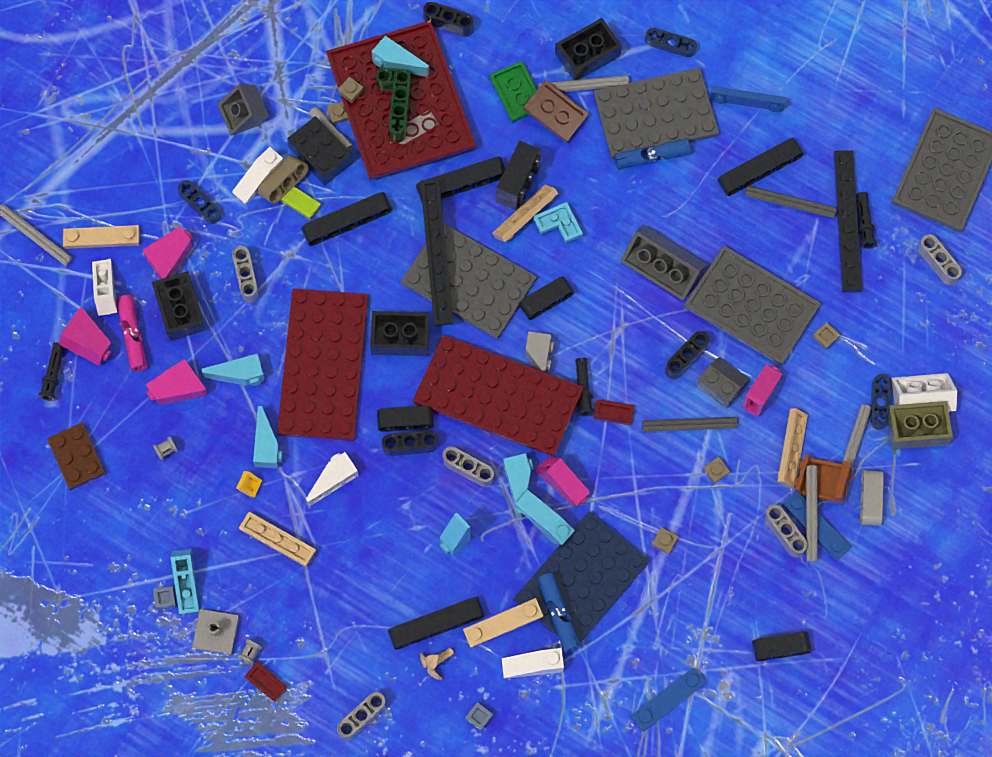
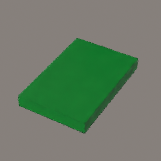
M523 61L489 74V79L511 122L514 123L530 116L523 110V107L537 89Z

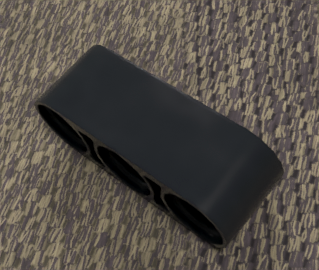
M427 2L423 7L425 22L431 20L433 26L463 37L470 36L473 33L474 21L469 14L436 2ZM445 18H451L452 20L446 21ZM463 24H468L469 26H468V27H463V26H461V25H463Z
M562 276L528 295L518 305L528 320H533L567 300L575 292L566 278Z
M704 331L694 333L668 360L665 369L668 378L675 380L681 377L705 352L709 343L707 333ZM701 339L705 344L698 345L695 340ZM688 352L692 357L685 358L682 354ZM670 366H677L679 370L672 371Z
M430 406L379 409L377 410L378 430L390 432L431 429L434 427L433 408Z
M429 430L387 434L382 439L383 452L388 456L434 452L438 447L437 434ZM428 438H432L434 440V443L431 445H427L424 441ZM413 440L415 444L410 447L405 445V442ZM394 442L396 445L393 448H388L386 444Z
M807 631L759 638L752 641L755 661L792 657L812 652Z

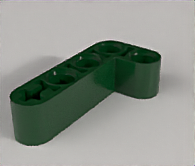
M380 68L375 74L377 87L381 91L392 92L389 118L390 138L394 142H401L406 138L411 93L410 73L405 69ZM382 78L388 79L386 81H381ZM401 79L406 80L405 82H399Z

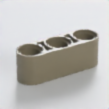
M289 156L259 185L258 194L272 204L279 202L307 174L308 165L295 156Z

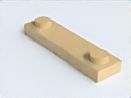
M544 185L492 232L494 237L503 242L510 240L546 204L553 201L554 197L558 194L556 189Z
M139 225L63 229L64 249L140 245Z
M797 408L790 409L777 481L788 488H794L795 479L798 475L808 417L807 414Z
M248 512L239 526L240 531L306 568L316 553V549L251 512Z
M535 598L464 628L463 631L470 648H473L541 619L544 616Z

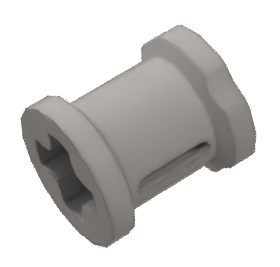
M170 436L159 445H153L161 461L168 454L178 452Z
M246 639V645L237 658L253 665V660L262 647Z

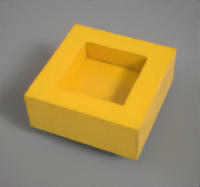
M244 471L236 489L254 498L262 480L252 473Z

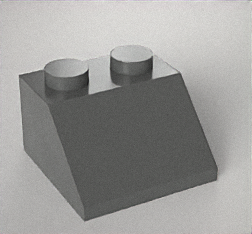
M238 84L217 104L230 135H236L257 127L269 116L256 85Z
M718 357L700 376L697 387L727 409L750 379L721 357Z

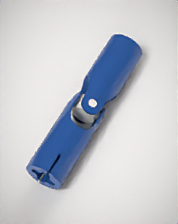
M687 138L662 143L658 147L647 146L614 153L617 169H623L655 162L658 159L688 155L691 152L689 141ZM647 150L649 160L642 158V151Z
M547 573L538 577L539 586L550 611L564 653L579 649L581 644L554 573Z

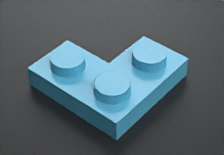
M567 202L533 216V221L540 235L558 228L565 244L583 236Z

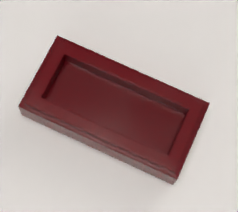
M597 399L593 419L631 426L635 406Z
M256 662L244 676L245 679L274 703L288 688L259 662Z

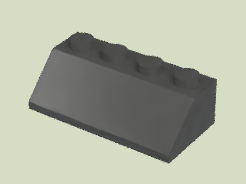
M645 225L635 232L620 260L623 264L682 301L686 299L707 266L700 259Z

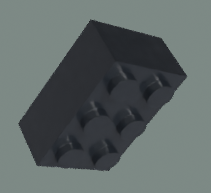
M603 18L598 19L555 44V54L573 80H578L621 56L622 45Z
M316 116L287 138L288 147L300 160L308 165V169L324 186L353 163L352 154Z
M519 140L497 185V203L516 211L519 205H523L526 199V190H530L534 180L532 178L534 173L538 174L541 168L540 162L542 157L540 156V148Z
M188 271L152 282L170 341L206 330Z
M372 311L371 355L429 356L430 314L427 312Z

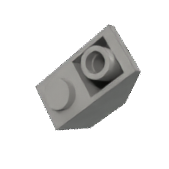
M528 331L525 356L535 369L545 373L546 370L550 371L551 359H548V354L553 352L554 342L551 341V335Z

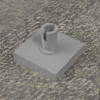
M200 609L192 649L232 655L239 615Z

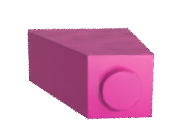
M179 226L142 251L159 278H167L175 275L193 247L191 242L193 238L188 230L184 231Z
M80 307L62 332L59 345L98 366L103 360L107 361L111 354L109 350L111 342L85 310Z
M185 359L146 384L148 389L146 394L152 402L155 400L158 405L208 395L206 388Z
M765 365L744 399L742 405L744 410L759 417L781 380L782 373H780L778 368Z
M547 457L535 469V472L570 505L577 506L586 501V496L590 491L561 458Z

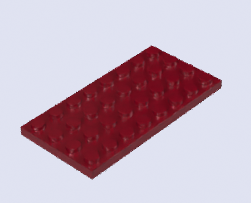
M292 289L277 436L354 441L368 294Z
M443 335L412 402L417 406H430L433 408V412L555 457L584 391V387Z

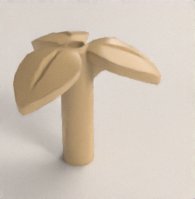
M448 648L439 655L434 654L424 657L423 652H421L420 660L423 667H427L429 675L437 680H442L435 672V668L438 664L454 655V652L451 648Z

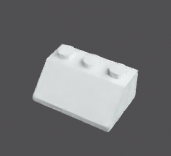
M948 373L891 378L895 405L947 401L949 412L956 411L957 389Z

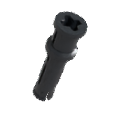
M859 192L856 194L860 219L858 232L861 234L862 240L860 246L864 249H870L877 246L874 236L875 226L871 222L868 193Z
M57 342L53 343L46 376L41 380L43 385L41 392L38 393V397L46 401L55 400L54 393L56 386L59 384L57 376L65 347Z
M581 358L575 360L577 383L584 387L578 402L579 410H577V415L582 417L594 414L591 404L593 394L589 391L587 358H583L582 365Z

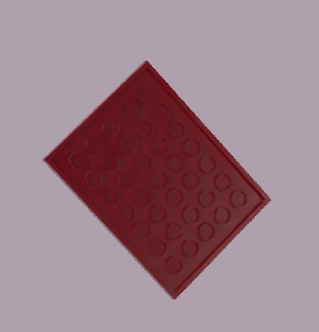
M431 20L326 51L338 88L349 77L364 87V91L353 103L341 96L369 180L476 149V144ZM384 36L429 65V75L427 77L410 74L411 93L408 122L419 115H428L430 112H432L435 119L431 117L425 118L422 121V128L426 132L404 145L394 142L390 138L389 118L392 92L381 91L376 84L375 74L378 69L383 67H378L374 64L371 51ZM382 78V79H381V81H386V80H388L387 78ZM405 79L399 80V82H405V81H406ZM431 120L435 125L431 129H426L424 122ZM408 123L407 127L413 125L417 128V131L414 134L407 133L406 136L415 137L419 132V127L415 123Z

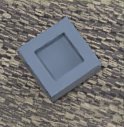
M173 586L153 589L156 610L176 607Z
M477 702L465 717V720L481 731L493 714Z

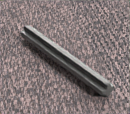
M747 186L745 196L831 218L835 217L837 208L753 186Z
M736 417L642 421V430L650 432L737 428L738 422Z

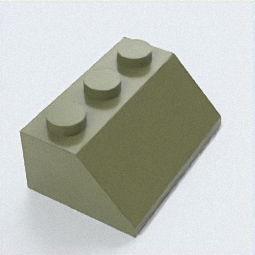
M947 401L890 405L889 438L891 450L949 445L953 435Z

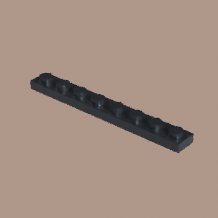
M853 150L834 151L842 293L861 292L862 281Z
M439 179L421 180L434 327L453 325Z

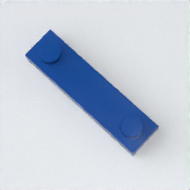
M713 86L710 100L719 104L730 103L769 109L772 112H783L786 97Z
M796 491L782 506L806 530V500ZM817 512V542L837 562L851 549V546Z
M693 667L633 713L631 717L644 732L703 687L706 682Z

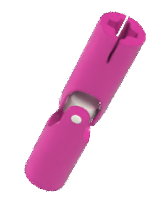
M123 295L118 297L116 302L130 369L133 372L147 369L148 366L133 296Z

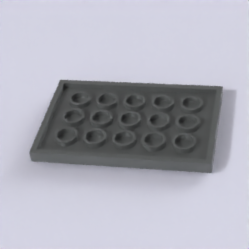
M700 68L593 90V96L611 159H615L614 153L647 146L658 147L662 143L687 138L689 142H694L719 135Z
M933 108L891 204L961 233L992 162V132Z
M444 224L452 314L498 340L518 309L519 302L525 298L536 281L537 276ZM425 244L401 280V285L432 302L427 245Z
M723 246L684 304V308L782 366L821 303L733 250Z

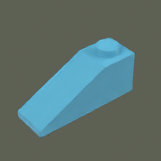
M386 36L371 51L372 60L378 67L405 69L410 74L426 77L429 75V65Z
M258 354L202 369L205 379L246 386H256L265 381Z
M258 406L253 463L255 467L278 468V463L282 462L283 452L279 449L262 406Z
M526 453L503 459V466L514 503L528 490L531 470H533L531 458L527 459ZM515 506L518 519L522 518L523 513Z
M526 490L514 503L553 544L562 545L575 531L561 516L529 490Z
M458 513L454 514L440 536L441 544L439 546L446 554L450 553L452 556L470 542V526Z
M192 549L172 551L170 558L179 614L199 612Z

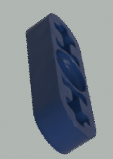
M657 28L648 29L645 35V42L651 47L684 57H692L696 53L697 44L693 39ZM653 35H656V38L654 40H651V37ZM673 39L676 44L668 46L666 40ZM687 45L691 46L689 51L686 50Z
M182 181L178 185L180 197L207 223L216 224L220 221V209L192 182ZM183 188H189L193 196L191 197L188 192H184ZM202 198L205 200V203L202 206H196L194 204L195 200ZM207 207H208V209H209V211H210L211 213H214V212H215L216 217H213V216H210V217H209V213H208V211L206 210Z
M885 374L877 375L872 382L870 423L877 430L884 429L889 422L891 381ZM879 380H883L885 384L882 392H879L880 384H877ZM878 397L883 398L886 401V405L878 406L875 403V399ZM879 411H882L881 420H884L881 424H878V421L875 420L879 415Z

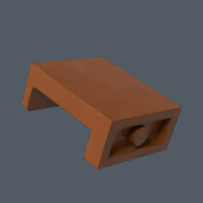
M806 454L805 458L801 459L799 466L801 472L799 477H796L794 483L797 493L806 497V468L808 465L817 466V499L844 505L854 470L852 463L843 461V464L814 459L811 458L810 454Z

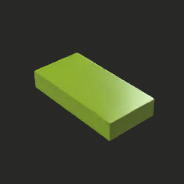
M293 187L280 200L309 220L313 218L321 207L319 202L296 187Z

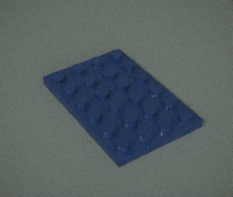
M590 511L574 528L575 531L562 545H559L514 597V601L519 605L536 598L544 616L538 619V621L558 637L537 580L538 577L553 572L580 643L650 561Z

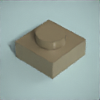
M349 77L337 90L341 96L353 103L364 91V87Z
M343 101L327 106L332 125L349 121Z
M826 322L812 337L821 346L828 349L840 337V334Z
M719 457L703 467V471L713 484H716L730 474L729 469Z
M661 527L652 546L669 555L678 536Z

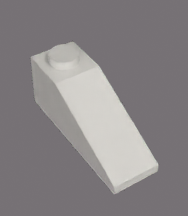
M269 147L256 159L232 193L246 205L258 194L259 185L283 162V158Z
M111 259L92 262L94 301L98 316L117 313Z
M345 452L334 455L330 459L331 461L328 462L306 498L309 507L358 477L357 469Z
M562 648L540 650L502 658L504 679L563 672Z

